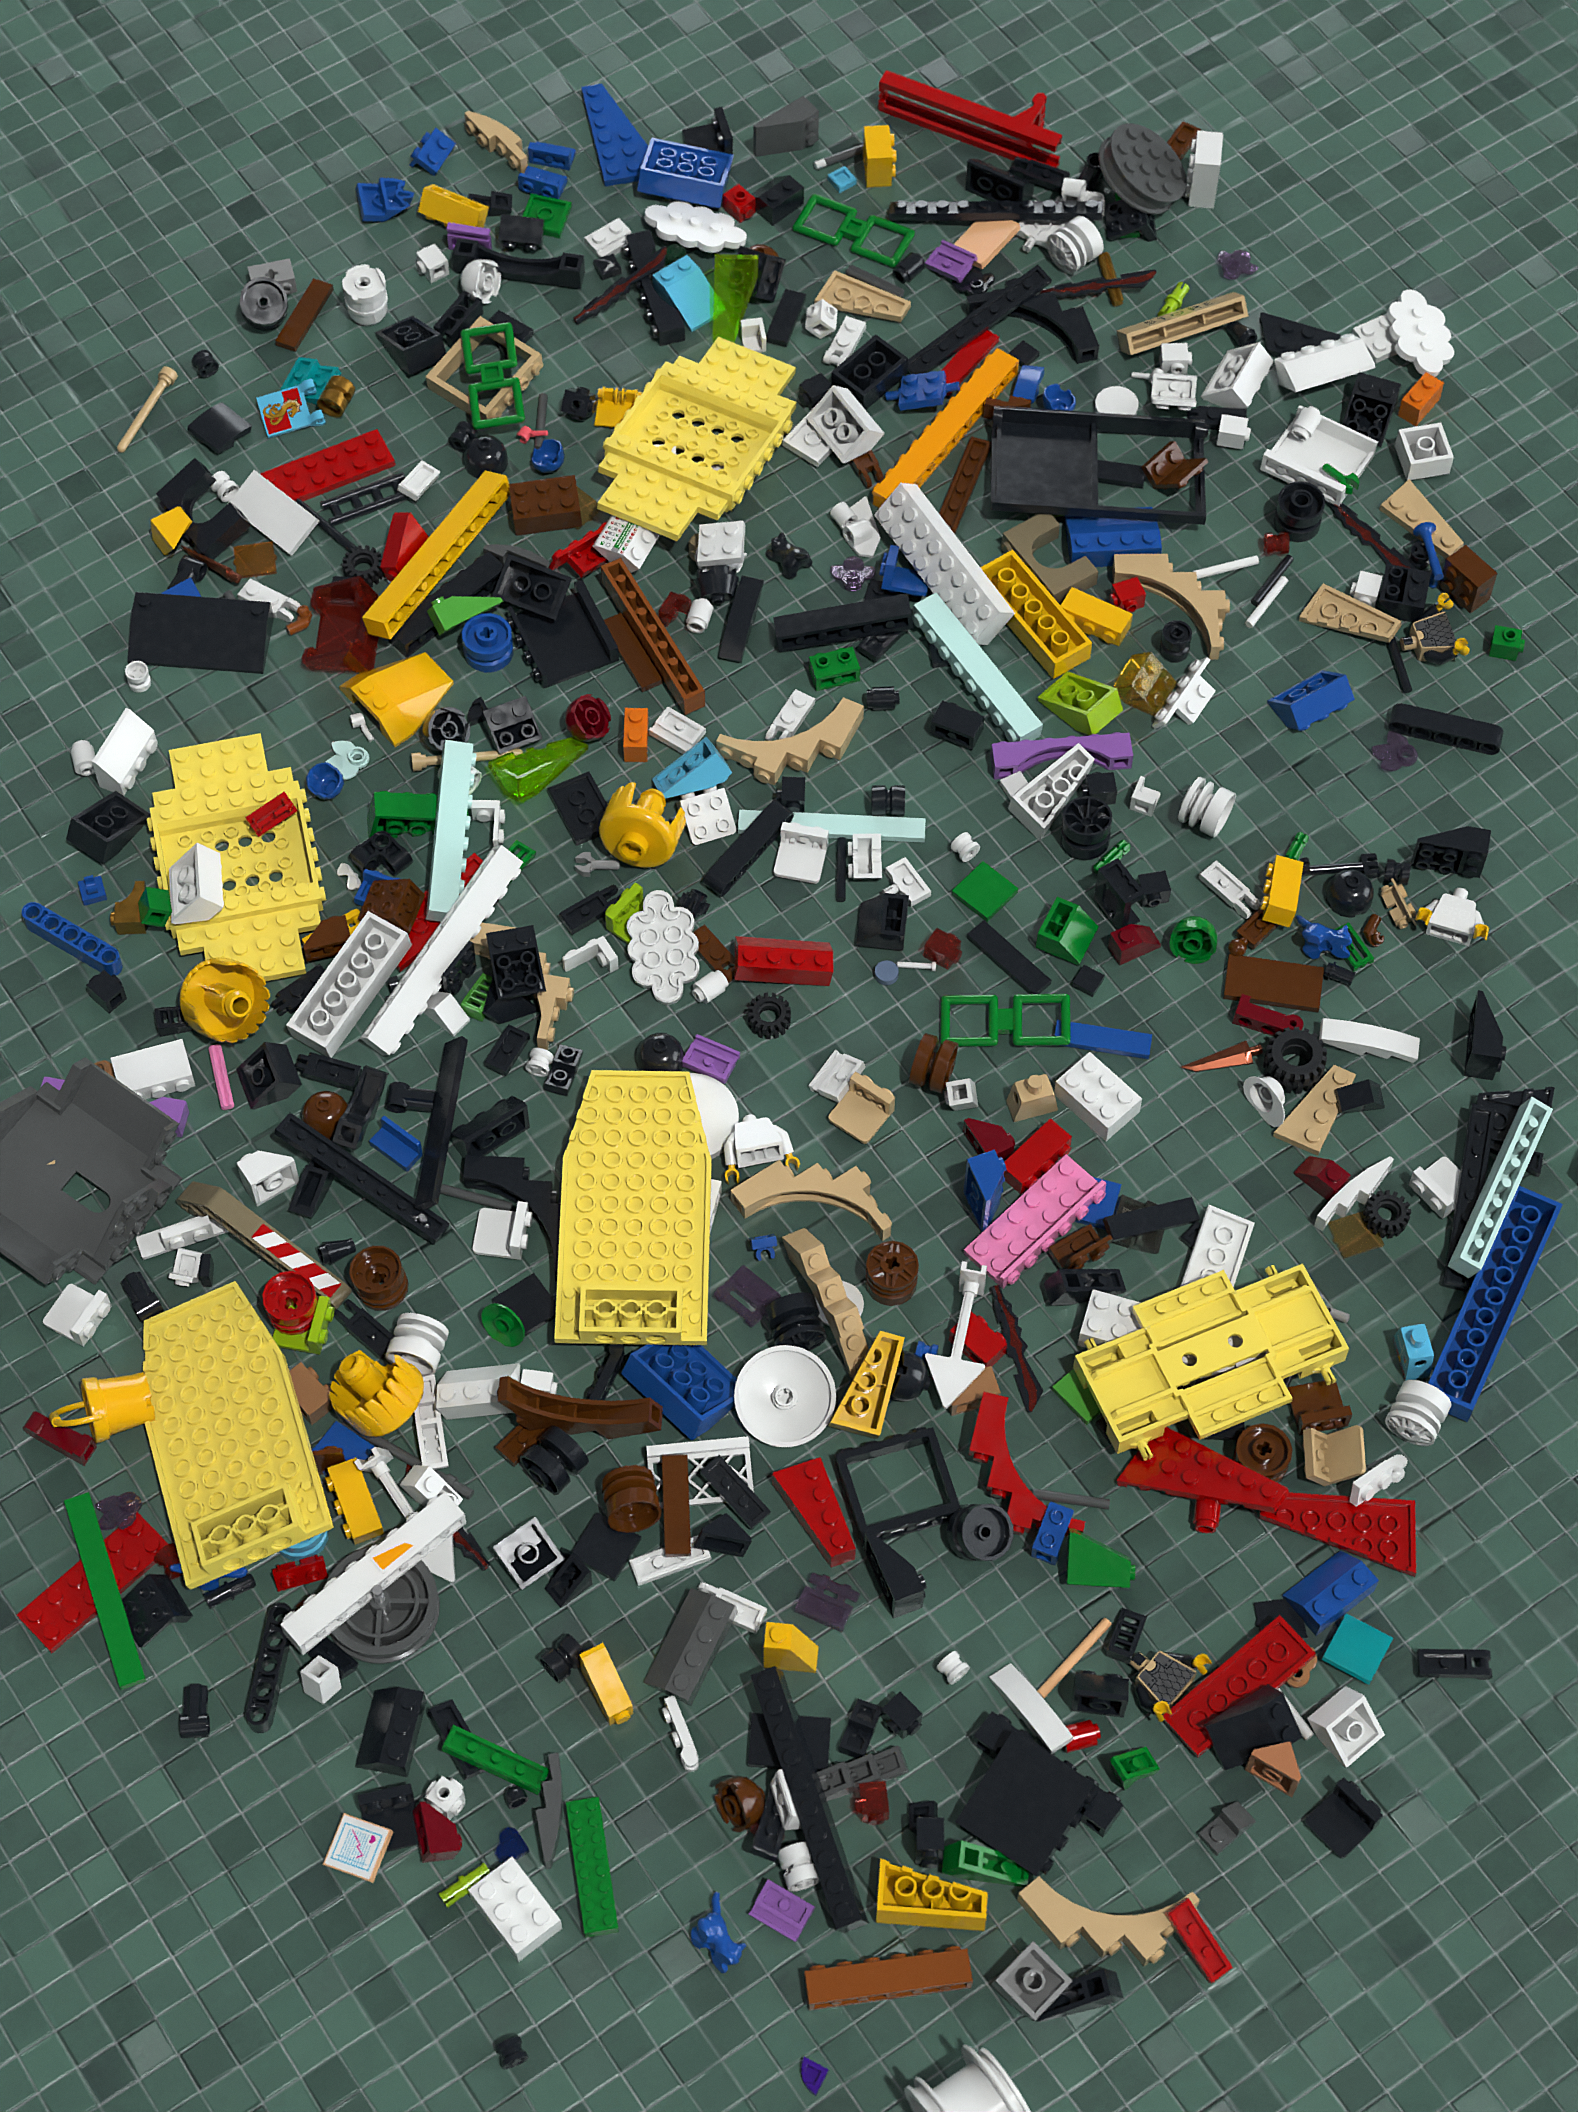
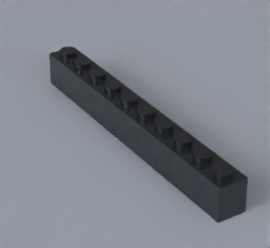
M776 1666L750 1675L836 1930L846 1933L869 1924L784 1673Z

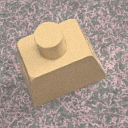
M1047 1074L1032 1075L1028 1079L1015 1082L1006 1100L1014 1122L1058 1111L1055 1094Z

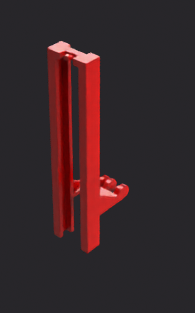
M888 70L885 71L879 81V92L881 93L879 94L878 111L1012 161L1019 156L1058 168L1060 164V156L1033 147V145L1056 152L1057 146L1062 143L1063 135L1044 128L1045 104L1047 101L1044 93H1036L1032 99L1033 106L1013 117ZM890 91L899 94L901 96L907 97L909 99L926 104L928 106L945 111L947 113L953 114L955 116L972 121L974 123L980 124L982 126L991 128L993 130L999 131L1001 133L1007 134L1018 139L1014 140L1008 138L1006 136L970 124L968 122L943 114L941 112L935 111L925 106L916 104L906 99L897 97L887 92Z

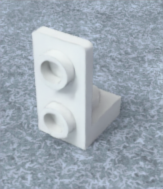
M472 800L473 820L481 822L493 820V845L498 846L500 843H504V829H500L501 823H505V809H501L500 800Z
M602 936L588 941L586 945L577 950L573 949L567 952L562 957L563 969L567 972L597 957L602 967L606 966L611 973L619 969L618 957L605 937Z

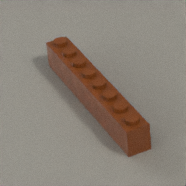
M619 558L601 566V578L604 587L684 715L705 707V690L623 560Z

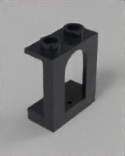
M1117 858L1098 869L1094 899L1117 929L1129 924L1139 923L1140 919L1131 909V905L1143 899L1145 892Z

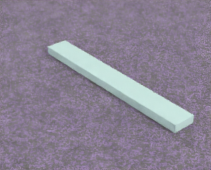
M739 810L738 834H742L762 811ZM793 812L794 817L791 821L803 826H816L829 830V838L845 837L846 839H853V834L881 833V841L925 843L926 818Z

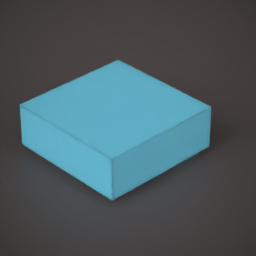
M845 166L827 176V180L839 193L857 184V179Z

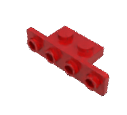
M604 522L598 530L594 532L589 531L581 540L572 541L566 549L557 550L551 557L553 560L549 568L554 570L567 562L583 578L608 563L609 561L593 547L607 522Z

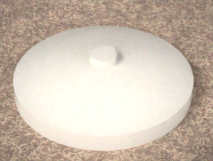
M690 1073L711 1159L724 1152V1145L731 1133L735 1132V1124L739 1123L737 1103L729 1089L718 1080L707 1075Z
M790 1345L774 1346L754 1355L742 1368L735 1385V1408L744 1428L757 1440L779 1448L797 1447L816 1438L830 1422L836 1404L835 1383L827 1366L810 1351Z

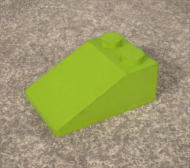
M1068 671L1037 697L1040 703L1076 731L1087 735L1097 734L1123 711L1117 688Z

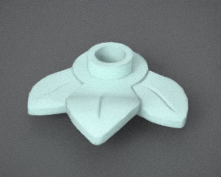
M349 741L332 742V748L336 755L326 761L343 774L344 780H348L356 776L359 769L367 766L370 758L368 752L362 747H355Z

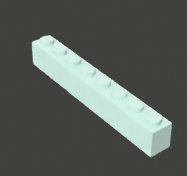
M934 593L914 604L912 613L913 623L923 630L929 643L935 645L941 658L948 661L954 674L960 676L965 683L966 689L976 696L982 709L989 712L994 724L1000 726L1005 732L1007 740L1009 742L1031 741L1040 737L1043 726L1041 721L938 594Z
M445 740L443 746L426 920L441 922L459 897V894L464 890L465 880H461V872L465 873L467 859L463 858V851H467L469 837H465V830H469L471 816H467V808L471 809L473 795H469V787L473 788L475 774H471V767H475L477 753H473L472 743Z
M1531 1097L1519 1107L1448 1264V1267L1467 1278H1471L1482 1269L1553 1110L1537 1099Z

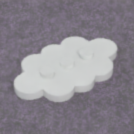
M673 202L668 207L652 205L645 210V222L656 227V234L663 240L677 241L681 246L688 248L698 247L708 253L719 252L723 247L739 249V246L746 244L747 235L745 231L734 227V219L727 214L714 213L706 207H693L686 202Z
M1415 290L1403 291L1398 302L1392 303L1387 310V318L1392 323L1389 333L1397 341L1395 350L1401 358L1413 362L1420 374L1424 375L1427 372L1436 377L1442 370L1443 365L1448 364L1454 356V349L1448 343L1451 339V333L1444 326L1445 316L1440 309L1427 305L1425 298Z
M655 890L646 895L643 901V911L634 913L627 922V931L632 939L628 944L627 951L630 959L634 962L632 976L637 985L643 988H652L654 997L659 1003L672 1005L677 1003L683 996V984L692 982L699 974L700 965L695 957L699 949V942L695 934L692 933L695 923L692 913L684 907H674L672 897L667 892Z

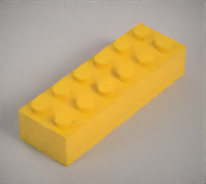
M1013 549L980 567L1015 612L1006 624L1053 679L1090 659L1092 649L1090 639Z

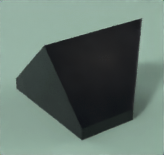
M494 976L492 977L482 1012L497 1024H502L539 1012V1009L527 996L498 1000Z
M563 1547L560 1548V1553L565 1560L554 1567L550 1582L545 1588L560 1608L567 1605L593 1585L591 1571L576 1553Z

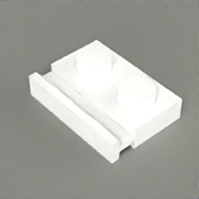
M617 218L584 237V243L600 258L610 254L615 256L623 251L622 245L626 244L625 235L632 233L620 218Z
M667 707L655 721L654 726L649 728V735L682 754L695 746L706 734V728L670 707Z
M835 1050L809 1084L810 1090L812 1092H819L820 1095L840 1103L849 1090L850 1077L855 1071L861 1074L865 1069L864 1061L847 1054L842 1055Z

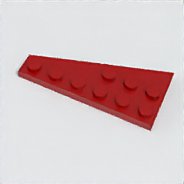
M1165 1427L1163 1436L1147 1443L1153 1457L1144 1461L1140 1451H1138L1116 1480L1118 1486L1127 1487V1485L1140 1487V1490L1165 1491L1169 1495L1205 1501V1498L1218 1500V1503L1241 1504L1244 1505V1508L1273 1513L1277 1511L1289 1494L1287 1487L1168 1427Z
M1289 1492L1275 1513L1259 1510V1518L1413 1577L1416 1575L1415 1500L1371 1498L1369 1501L1365 1500L1356 1507L1349 1501L1350 1496Z

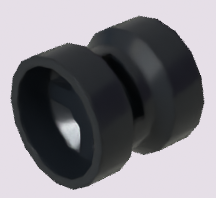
M460 421L455 428L456 432L450 435L448 442L453 449L463 453L467 444L477 436L478 432L473 428L472 424Z
M1387 859L1383 882L1391 883L1393 878L1399 884L1407 885L1411 862L1404 861L1398 863L1394 859Z

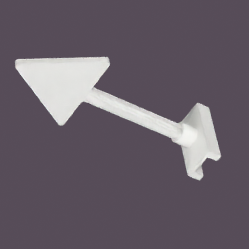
M962 1261L959 1291L962 1292L964 1297L951 1357L925 1354L928 1368L944 1409H947L985 1370L984 1364L961 1359L973 1300L977 1295L983 1296L987 1272V1266L982 1265L980 1272L967 1269V1262Z
M374 1447L371 1449L374 1455L369 1457L368 1461L357 1459L354 1462L359 1470L374 1473L376 1478L381 1480L407 1520L415 1511L389 1473L390 1469L386 1463L391 1461L393 1456L387 1449ZM453 1535L422 1559L430 1572L450 1582H455Z

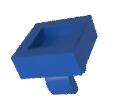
M93 875L84 877V880L78 881L84 906L107 900L101 876L93 877Z
M774 1234L749 1238L751 1248L753 1250L756 1249L755 1256L758 1261L762 1260L761 1252L763 1250H769L771 1259L775 1257V1251L772 1247L777 1246V1240Z

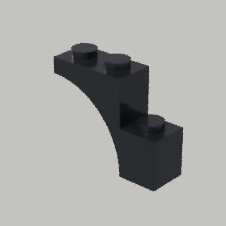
M366 1065L364 1066L354 1095L346 1111L339 1118L332 1142L355 1150L362 1145L368 1123L375 1119L389 1073Z

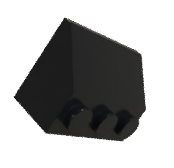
M969 159L967 161L966 191L988 201L1032 200L1034 183L979 159Z
M514 1096L501 1099L493 1108L486 1112H480L469 1123L456 1127L451 1133L453 1146L464 1160L466 1155L485 1156L530 1128L527 1104Z
M402 1687L375 1690L355 1765L357 1768L408 1777L427 1703L423 1691Z

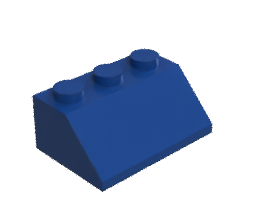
M1322 670L1272 697L1267 702L1287 728L1303 731L1308 729L1311 723L1328 718L1329 713L1346 708L1348 703L1355 700L1345 674Z
M995 1150L968 1158L966 1163L963 1192L981 1232L989 1227L1000 1204L1001 1193H1003L1002 1184L1005 1182L1004 1171H1006V1165L1002 1157L998 1158Z
M1340 1550L1284 1593L1282 1598L1291 1605L1304 1620L1306 1626L1317 1636L1373 1593L1379 1580L1361 1560Z

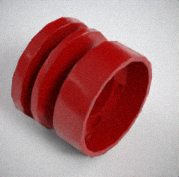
M295 1271L281 1272L273 1276L265 1285L262 1294L263 1305L273 1328L287 1335H298L310 1330L318 1303L315 1287L311 1280L304 1274Z

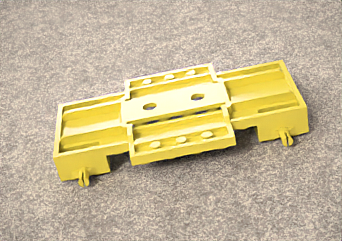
M1303 1264L1280 1273L1277 1272L1274 1265L1268 1266L1265 1269L1268 1278L1236 1291L1225 1271H1219L1133 1306L1132 1311L1141 1329L1100 1346L1096 1345L1094 1338L1087 1339L1084 1342L1087 1351L1075 1355L1073 1369L1083 1388L1089 1387L1107 1423L1106 1434L1117 1454L1132 1448H1138L1143 1460L1146 1461L1153 1457L1147 1443L1163 1436L1164 1429L1167 1426L1188 1418L1199 1440L1291 1403L1292 1396L1283 1379L1294 1374H1298L1299 1378L1302 1379L1314 1373H1321L1327 1385L1337 1381L1330 1368L1346 1360L1349 1347ZM1231 1336H1238L1242 1339L1243 1344L1235 1348L1230 1346L1228 1339ZM1265 1351L1267 1353L1263 1358L1184 1390L1183 1388L1177 1389V1387L1186 1386L1191 1381L1203 1376H1210L1213 1372L1225 1367H1232L1247 1358H1254ZM1187 1354L1193 1355L1197 1363L1193 1366H1187L1182 1361L1183 1356Z

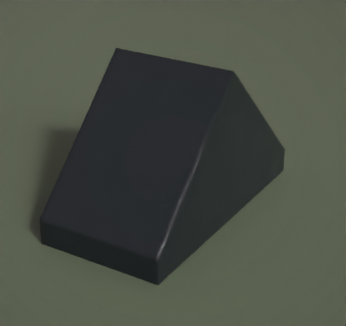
M1370 1079L1335 1089L1340 1113L1385 1108L1380 1084Z
M725 1513L701 1529L694 1543V1548L744 1557L752 1539Z

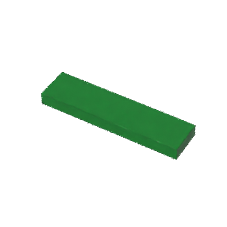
M455 1725L452 1726L441 1749L445 1753L518 1785L536 1795L539 1794L542 1782L545 1781L550 1770Z

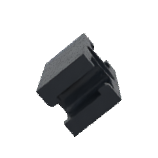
M466 291L460 294L433 326L434 330L439 332L442 337L444 335L447 336L449 348H452L461 338V331L469 329L483 314L482 299L476 297L475 302L470 306L471 294Z

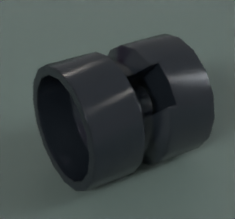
M1174 620L1164 626L1160 654L1166 661L1178 663L1187 658L1192 638V630L1187 623Z
M872 785V816H885L887 811H890L894 816H904L905 785H894L889 790H887L885 785Z
M566 1633L556 1642L555 1649L548 1648L538 1658L548 1674L556 1682L561 1683L571 1675V1668L578 1669L581 1666L579 1654L585 1651L575 1638Z

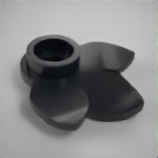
M971 268L960 283L952 280V286L957 291L967 292L969 296H972L974 294L986 293L988 287L994 283L995 277L992 273L982 274L978 268Z

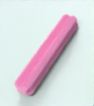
M220 1044L211 1045L208 1049L221 1109H233L234 1102L222 1047Z

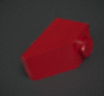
M1129 924L1111 932L1108 948L1119 966L1161 947L1159 940L1149 926Z
M971 1118L964 1120L963 1132L978 1155L995 1150L998 1158L1002 1157L1005 1161L1014 1153L1015 1140L1009 1132H1005L1002 1126Z
M1309 1156L1294 1171L1295 1176L1328 1202L1349 1182L1351 1174L1333 1160Z
M420 1802L412 1812L422 1863L454 1859L462 1848V1837L460 1833H457L456 1824L427 1802Z

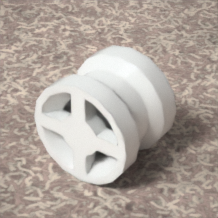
M965 832L952 842L951 849L960 854L959 858L963 862H967L976 856L980 850V845L977 842H973L969 833Z
M533 1048L530 1052L531 1059L526 1063L525 1068L535 1076L545 1077L549 1074V1064L552 1063L554 1055L545 1049Z
M956 1651L948 1654L936 1668L940 1673H944L947 1676V1681L951 1685L959 1681L970 1669L967 1663H963L959 1659L960 1655Z

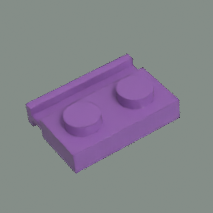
M448 222L446 230L448 231L449 250L455 249L457 238L479 241L480 245L492 250L490 229Z
M942 240L940 247L933 251L925 265L928 269L960 283L972 268L973 262H977L978 258L976 254Z
M697 1034L694 1042L691 1043L683 1057L682 1063L685 1068L710 1076L725 1084L736 1066L737 1060L740 1058V1052Z
M768 1879L749 1915L797 1942L816 1907Z

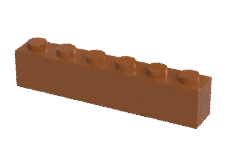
M952 1946L944 1949L945 1952L934 1953L933 1950H924L918 1952L917 1956L907 1957L906 1954H896L891 1956L889 1960L880 1961V1958L874 1957L865 1959L864 1963L860 1964L844 1961L837 1963V1967L826 1968L825 1965L812 1966L809 1968V1971H805L804 1975L809 2011L972 1988L973 1979L968 1949Z

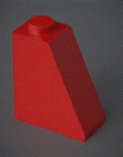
M395 512L392 517L380 566L390 582L395 579L429 538L411 512Z

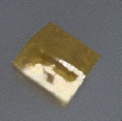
M1152 652L1133 654L1113 687L1117 688L1119 697L1125 704L1155 716L1163 708L1167 697L1172 693L1177 682Z

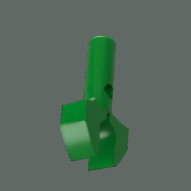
M1326 463L1323 465L1322 470L1346 486L1345 494H1352L1353 487L1358 490L1359 478L1356 474L1352 472L1350 475H1343L1330 464Z

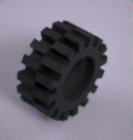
M361 545L357 546L358 550H355L353 547L350 549L351 554L347 551L342 560L344 576L354 577L357 588L359 585H361L362 589H366L365 585H369V588L373 587V582L377 585L379 579H383L384 574L380 568L382 561L381 553L379 551L376 552L374 547L370 550L367 545H365V549H362ZM362 563H368L372 565V567L366 571H359L355 569L357 565Z
M764 993V998H761L759 994L756 996V1001L752 999L750 1002L751 1006H748V1026L750 1029L752 1028V1033L756 1034L758 1032V1037L760 1038L766 1035V1039L771 1040V1035H774L775 1039L779 1038V1033L783 1036L791 1023V1008L788 1001L785 1000L783 1002V996L781 995L777 999L776 993H772L771 997H768V993ZM772 1010L777 1012L779 1017L773 1022H766L760 1018V1014L763 1011Z
M1381 1190L1376 1195L1373 1194L1363 1211L1364 1223L1368 1222L1366 1226L1368 1230L1374 1229L1372 1234L1375 1236L1379 1232L1381 1233V1238H1384L1386 1234L1388 1238H1393L1394 1234L1397 1237L1408 1224L1411 1209H1408L1410 1205L1408 1202L1403 1203L1405 1197H1396L1398 1192L1394 1191L1390 1195V1190H1385L1384 1194ZM1380 1208H1388L1395 1213L1396 1219L1393 1221L1385 1220L1378 1214V1210Z

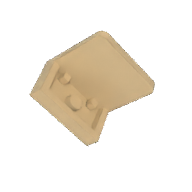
M855 1071L850 1077L849 1091L831 1111L828 1120L861 1143L867 1144L894 1112L895 1097L890 1090L880 1088L874 1084L871 1078L866 1075H860Z
M1355 1425L1328 1435L1313 1428L1303 1430L1304 1470L1307 1479L1320 1485L1328 1486L1365 1473L1366 1463L1362 1427Z

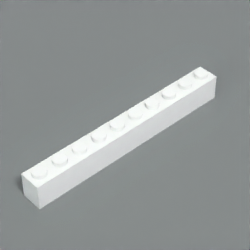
M502 845L492 848L360 1038L382 1056L394 1054L401 1045L400 1039L404 1034L407 1035L415 1025L413 1021L416 1016L421 1015L428 1006L426 1002L430 996H434L441 988L442 974L470 938L476 937L482 928L480 924L484 918L487 919L491 916L495 909L493 907L495 902L505 896L508 891L506 887L511 880L514 881L520 874V866L523 861Z

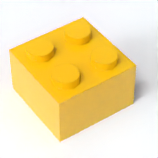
M889 125L864 126L863 162L866 188L892 186V177H896L895 164H893L896 163V150L892 148L895 145L894 134H890Z

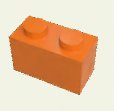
M1425 372L1401 400L1398 416L1417 426L1440 400L1444 382Z
M625 708L624 762H647L648 708Z

